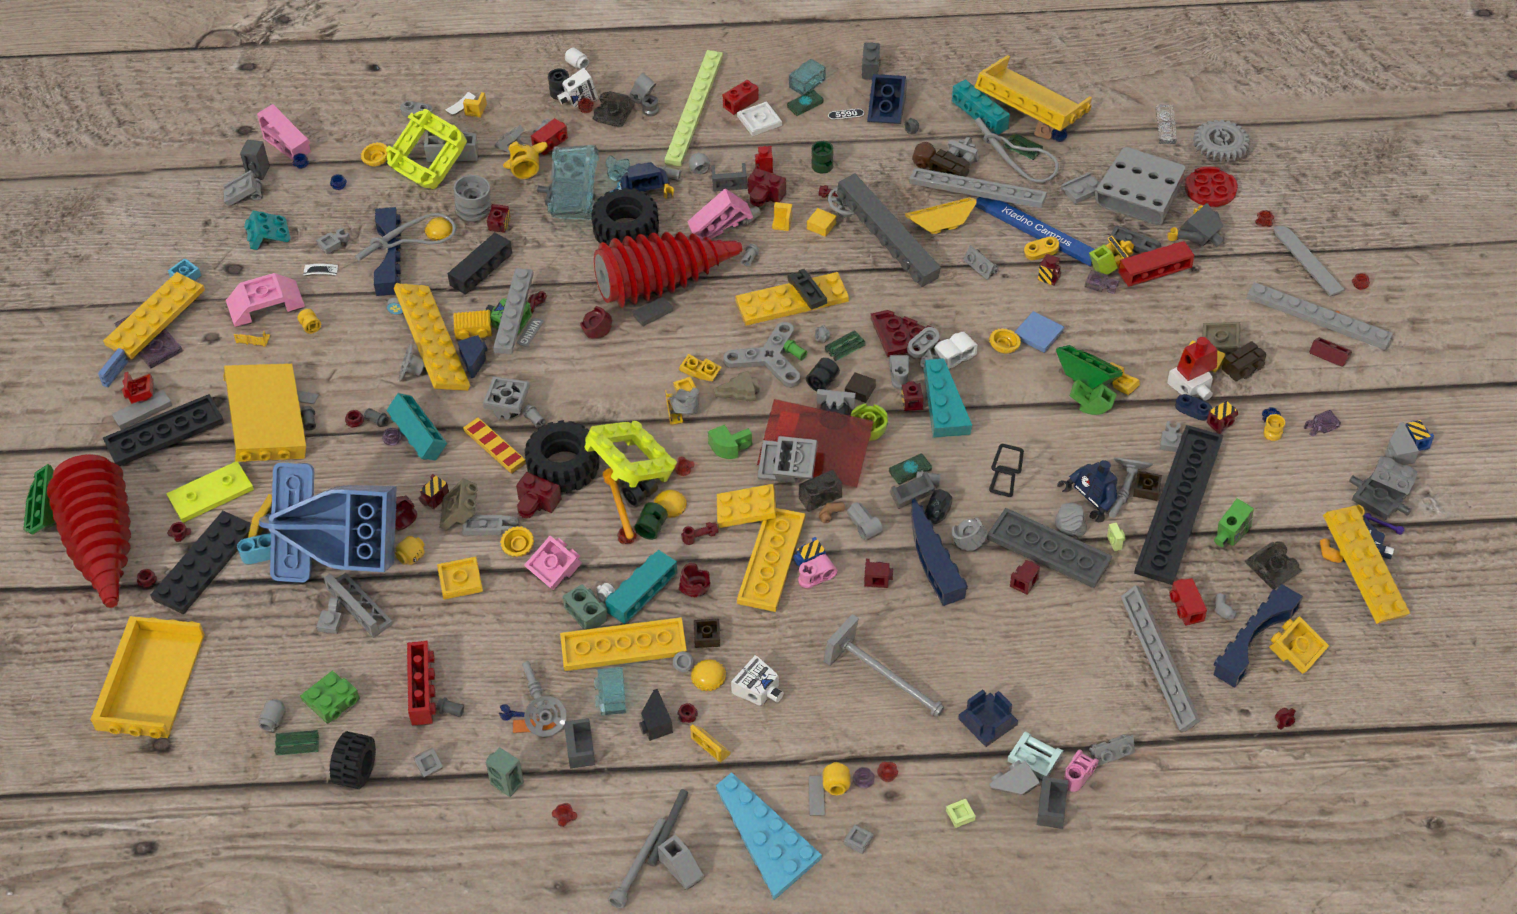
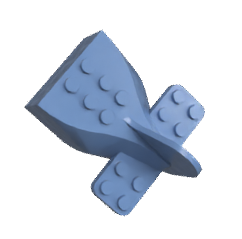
M279 462L273 467L272 510L259 519V526L268 528L271 532L270 575L272 579L285 582H305L309 580L312 573V558L325 566L340 570L385 572L394 565L397 486L343 485L314 495L315 471L311 464Z

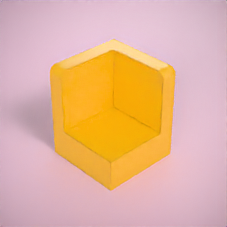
M481 92L478 100L465 98L463 106L466 116L481 118L487 105L484 92Z
M775 202L772 229L789 231L792 221V204Z

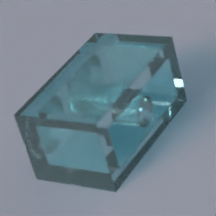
M813 59L808 60L789 74V88L805 96L826 80V67Z
M623 667L598 669V677L594 678L595 690H599V695H595L596 708L600 707L601 715L626 713Z

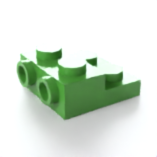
M333 670L300 695L301 700L327 724L337 719L342 712L355 705L360 699L358 690L345 678H340Z

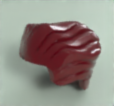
M596 306L594 310L585 314L580 326L588 338H602L609 333L612 327V317L603 308Z
M407 495L396 497L395 529L398 531L410 526L417 518L418 513L414 509V503H412Z
M695 563L686 564L681 571L678 590L694 598L704 595L709 590L711 584L709 571L699 570Z

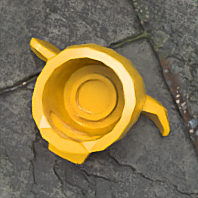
M517 141L513 142L508 147L510 159L503 164V167L510 169L513 175L519 179H528L534 176L539 171V153L547 148V143L541 142L529 146L527 144L520 145Z

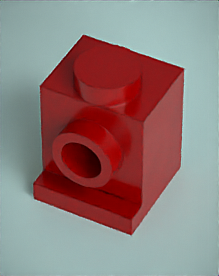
M772 146L758 147V154H755V168L773 173Z

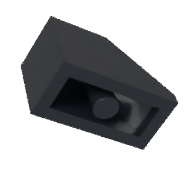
M654 689L641 712L642 722H639L642 734H647L649 741L673 733L672 720L658 689Z

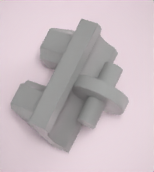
M967 137L965 141L960 139L959 142L950 139L948 142V151L957 157L958 155L963 156L962 158L970 162V165L973 161H978V149H975L976 145L972 144V138Z

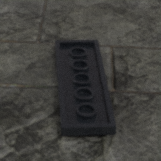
M208 394L105 436L103 440L114 463L122 466L224 423V420L211 395Z
M222 511L150 594L151 599L181 614H185L238 551L237 544L241 540L248 538L251 523Z

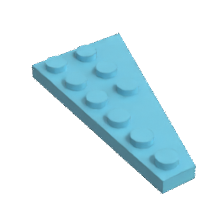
M732 772L716 785V790L725 808L729 811L735 827L739 830L741 838L755 865H757L762 874V878L765 884H767L774 900L822 859V854Z

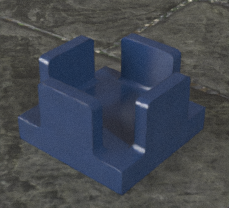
M982 689L968 699L966 710L958 716V719L985 747L1018 725V720L1011 713L1012 703L1000 691L996 692L994 696L991 692L986 695V692Z

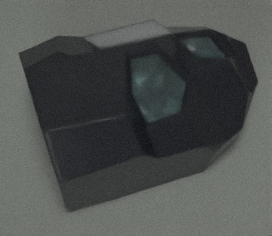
M941 489L934 490L926 508V518L930 519L933 524H938L946 518L953 499L949 492Z

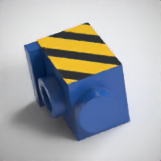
M1421 420L1406 423L1405 426L1418 450L1429 449L1434 439L1433 433L1429 434L1428 429L1424 427Z
M814 537L811 543L804 544L797 549V554L793 556L797 566H800L802 563L826 554V550L818 539Z

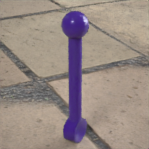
M1370 513L1364 515L1368 521L1371 520L1391 528L1399 535L1404 532L1402 526L1396 527L1372 517Z

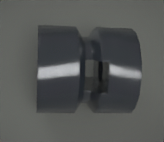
M557 68L548 73L550 96L555 100H558L557 95L565 92L562 83L569 78V73L565 69Z
M825 357L821 358L806 376V382L814 391L818 389L827 390L831 382L839 375L840 369L833 360Z
M655 479L639 481L636 487H630L627 482L622 486L621 491L626 500L636 507L644 502L646 497L653 495L658 490V485Z

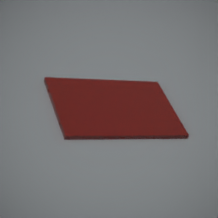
M774 399L763 440L778 442L779 436L817 440L813 478L857 488L874 421ZM761 447V449H760V454H759V458H758L757 465L760 464V457H761L762 447Z

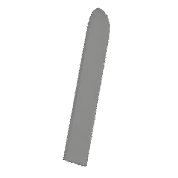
M1285 226L1274 227L1275 235L1329 296L1344 291V288L1289 228Z

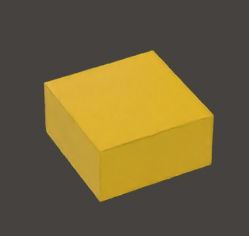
M817 208L807 220V229L826 237L836 225L837 216Z

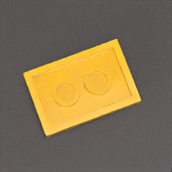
M774 484L717 494V524L719 528L776 518Z

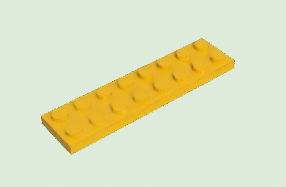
M396 283L394 291L434 389L468 391L470 383L429 286Z

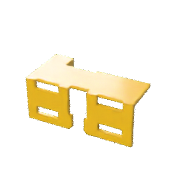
M263 331V337L234 334L236 343H245L247 345L250 343L255 346L261 345L266 347L270 335L265 334V331Z
M665 390L670 425L683 423L681 413L670 414L669 410H673L670 400H667V398L672 397L670 396L672 394H667Z

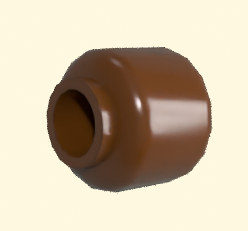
M928 142L916 145L912 156L913 162L919 168L929 167L930 159L936 155V149Z

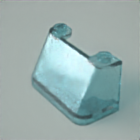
M596 145L556 148V151L552 152L554 171L551 202H548V212H551L553 218L592 220L591 211L592 204H594L595 167H597L596 161H599V151Z

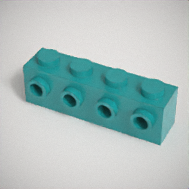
M966 79L953 86V103L973 119L981 118L991 133L999 135L1008 130L1010 117L1008 112L980 90L974 88L975 86Z
M397 393L386 410L391 416V420L397 424L400 432L409 440L408 443L414 447L421 459L436 461L447 445V442L412 396Z
M658 549L647 558L641 567L636 568L633 574L627 580H624L614 593L608 595L605 601L607 613L623 624H626L678 573L677 561Z

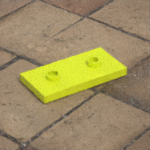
M233 462L166 493L181 522L184 523L249 493L254 488L240 464Z

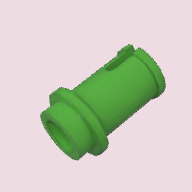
M790 339L786 341L783 347L786 353H791L801 361L808 353L798 346L796 341Z

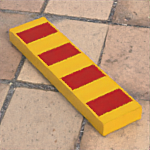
M476 418L463 427L467 435L511 474L526 464V459L481 419Z

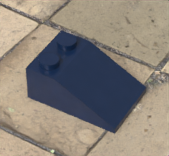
M873 74L867 122L901 124L907 91L906 76Z

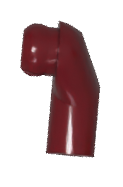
M539 291L529 297L528 303H530L531 313L534 312L535 306L545 302L547 295L544 291Z

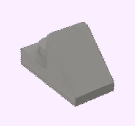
M521 125L504 134L494 146L510 153L508 147L513 142L517 141L520 145L524 144L520 140L522 137L520 134L524 131V128Z

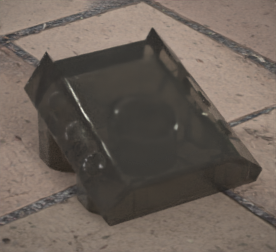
M612 91L604 92L600 95L599 100L601 104L595 108L592 119L599 123L623 127L636 102L625 94Z
M1280 541L1271 542L1244 561L1272 590L1303 571L1300 569L1296 559L1289 558L1286 555L1287 547Z

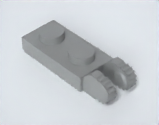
M474 515L463 524L462 532L463 535H502L509 528L518 526L519 519L503 515Z

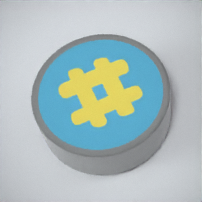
M398 298L388 300L386 309L389 313L394 315L403 313Z

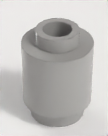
M277 699L266 701L258 719V726L261 729L273 732L275 728H278L286 710L283 702Z

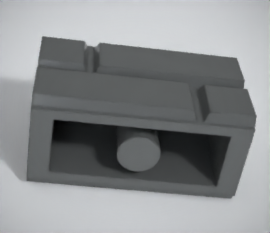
M864 43L862 79L872 80L873 74L879 73V43Z

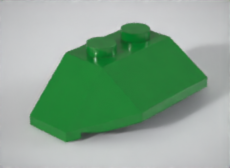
M1071 345L1056 348V353L1066 376L1072 378L1073 381L1079 379L1092 390L1101 384L1105 386L1110 384L1123 374L1122 370L1083 350H1078Z
M49 464L34 473V481L26 498L23 530L31 535L56 524L50 507V499L47 495V486L53 478L54 472Z

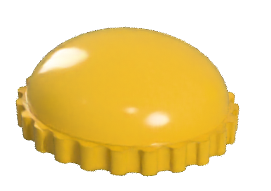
M381 142L366 146L361 153V159L364 164L373 167L384 164L387 161V146Z
M443 217L431 219L425 227L426 236L433 241H439L448 237L453 230L449 220Z
M1001 328L994 330L989 336L990 345L999 353L1009 354L1020 347L1021 339L1014 331Z
M676 490L662 491L655 497L653 502L664 507L669 518H675L683 514L687 506L685 496Z
M516 526L505 531L501 537L500 546L505 554L518 558L529 553L535 541L529 529Z
M712 659L698 662L691 672L692 683L702 691L716 690L723 685L726 679V670L723 664Z

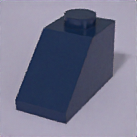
M479 335L457 341L459 353L471 379L475 378L486 361L485 352L488 351L485 341L481 342Z

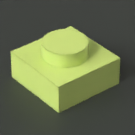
M1117 523L1109 524L1108 540L1114 551L1122 550L1125 534L1122 529H1119Z
M966 799L946 806V812L955 828L975 821L976 816Z

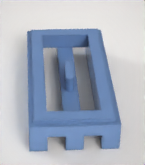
M118 348L99 371L98 375L103 386L109 387L128 363L123 349Z

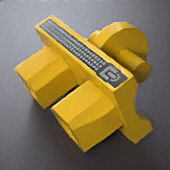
M1110 236L1107 238L1109 243L1105 246L1113 255L1116 254L1114 259L1117 268H1119L1120 260L1133 254L1134 244L1131 241L1125 242L1124 240L1118 244L1114 237Z

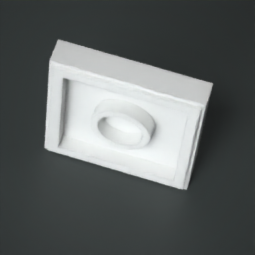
M767 102L737 112V117L752 136L782 126L781 119Z

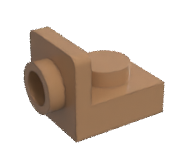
M1038 120L1034 135L1050 139L1054 128Z

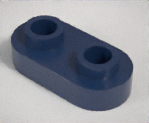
M1187 394L1179 395L1175 403V407L1179 412L1201 421L1207 420L1209 410L1213 409L1209 403Z

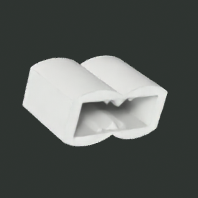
M959 332L952 335L950 339L939 341L935 346L934 354L939 359L944 358L948 369L962 361H967L977 354L978 345L965 332Z

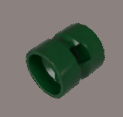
M827 141L814 143L811 148L812 169L821 174L830 172L833 169V145Z
M646 503L634 526L636 533L645 539H656L668 516L666 509L657 503Z

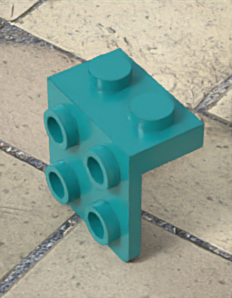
M253 210L249 219L245 221L244 228L247 231V241H249L250 249L258 250L263 238L289 242L291 239L286 218L283 216Z

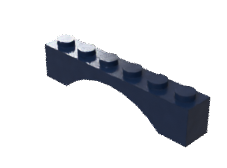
M396 207L375 209L377 233L383 237L398 228L399 224H402L401 214H397ZM401 233L395 236L387 243L392 244L401 240L399 238L401 237ZM401 244L388 248L385 259L374 270L376 296L396 295L394 286L396 283L401 284L400 276H398V274H401V266L398 264V262H401V252L398 251V249H401Z
M1283 584L1277 590L1273 589L1268 596V601L1266 603L1262 602L1259 606L1256 616L1252 615L1246 624L1247 627L1239 630L1234 643L1229 642L1224 651L1225 654L1223 656L1219 655L1214 662V676L1235 688L1246 675L1249 665L1248 647L1252 640L1269 626L1291 619L1300 608L1303 596Z

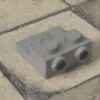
M1380 456L1371 479L1408 495L1418 471L1414 470L1411 466L1397 463L1392 458Z

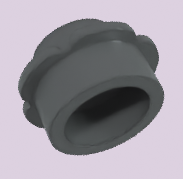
M913 118L905 121L906 132L908 134H915L919 129L918 121Z

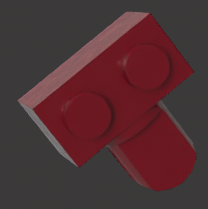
M755 168L748 177L750 204L761 207L765 202L769 201L780 203L786 194V178Z
M528 472L523 475L516 485L518 500H520L517 504L518 514L522 518H531L537 510L541 511V509L552 513L562 500L559 485Z

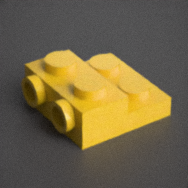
M1300 616L1293 621L1291 619L1287 620L1282 625L1284 629L1282 633L1278 631L1271 637L1270 641L1272 644L1269 646L1283 662L1288 659L1302 674L1307 672L1329 647Z

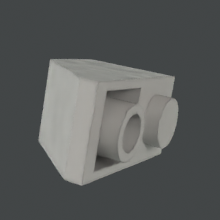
M1018 760L1009 766L1010 771L1004 775L1002 772H999L991 778L992 782L989 784L993 790L1023 796L1040 785V782L1027 762L1021 763Z
M676 834L658 846L659 860L686 890L704 878L690 850Z

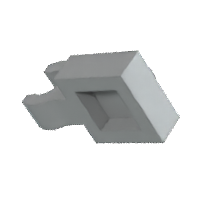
M331 597L328 611L322 610L316 626L318 632L338 633L343 618L342 613H339L341 603H338L339 598Z

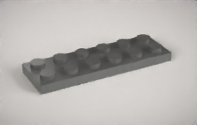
M1008 508L1003 510L987 534V540L1092 588H1095L1112 561V555Z

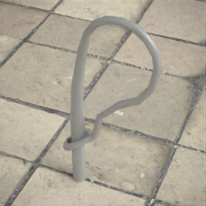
M981 118L975 120V123L985 135L983 140L986 143L992 144L1003 159L1023 177L1035 183H1044L1056 176L1059 170V163L1050 152L1040 148H1025L1013 145L1006 138L991 133ZM1003 140L1014 149L1038 151L1047 154L1055 163L1053 174L1045 179L1031 178L1009 157L998 141Z
M430 213L399 226L382 238H372L370 240L371 245L355 255V258L361 261L375 250L392 248L403 242L427 245L444 243L455 235V222L449 216L441 213ZM430 217H443L449 220L453 227L452 233L439 241L402 239L392 244L387 243L405 229Z

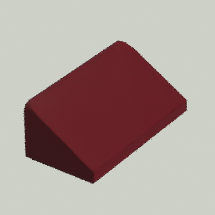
M1318 337L1313 341L1309 353L1343 367L1351 356L1352 350Z

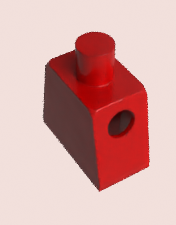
M1199 337L1197 342L1184 348L1177 370L1187 381H1190L1217 368L1218 351L1216 347L1206 337Z

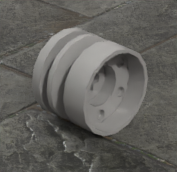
M467 175L455 182V212L461 219L479 221L489 215L491 211L490 184L484 177Z

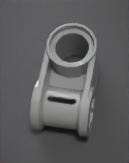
M642 73L634 82L630 92L631 99L638 104L641 103L645 96L651 94L656 83L645 73Z
M890 355L889 367L892 386L896 389H901L902 385L908 382L909 355Z

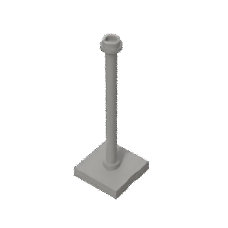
M852 614L827 641L823 661L827 665L831 666L842 652L847 649L931 709V715L938 717L943 712L945 707L942 705V702L938 701L935 703L852 643L855 639L859 620L855 615Z

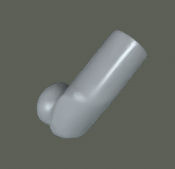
M1217 594L1215 612L1225 619L1233 620L1236 617V611L1226 604L1225 594Z

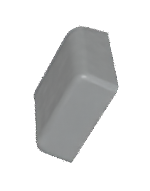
M1124 147L1095 189V200L1103 208L1151 224L1161 225L1183 183L1185 166Z

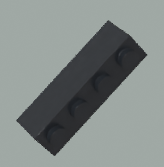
M494 232L447 273L449 285L466 295L513 254L511 241Z

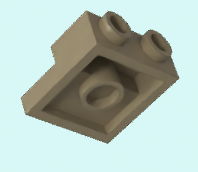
M463 478L443 497L440 529L447 531L457 522L464 524L469 518L471 519L476 511V492L478 491L477 484Z

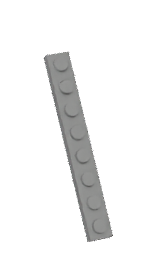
M914 168L909 178V184L1038 208L1043 207L1047 198V192L919 168Z
M1255 282L1247 294L1246 299L1386 350L1393 333Z
M1135 585L1123 594L1121 599L1180 731L1186 732L1200 722V718L1142 589Z

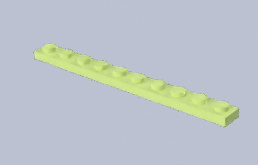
M706 51L664 159L665 164L682 166L721 64L723 52Z

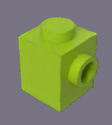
M1105 245L1089 252L1094 269L1102 277L1118 269L1113 253Z

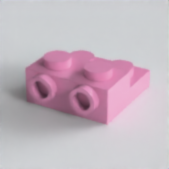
M549 536L524 566L554 590L565 576L570 578L582 562L579 560L580 555L572 548L568 551L565 548L567 544L559 537L555 540L552 536Z

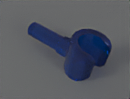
M507 704L500 706L501 711L505 712L499 713L504 721H508L512 717H524L525 712L512 711Z

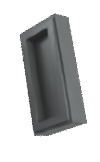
M662 296L633 311V316L642 326H645L672 312L673 306Z

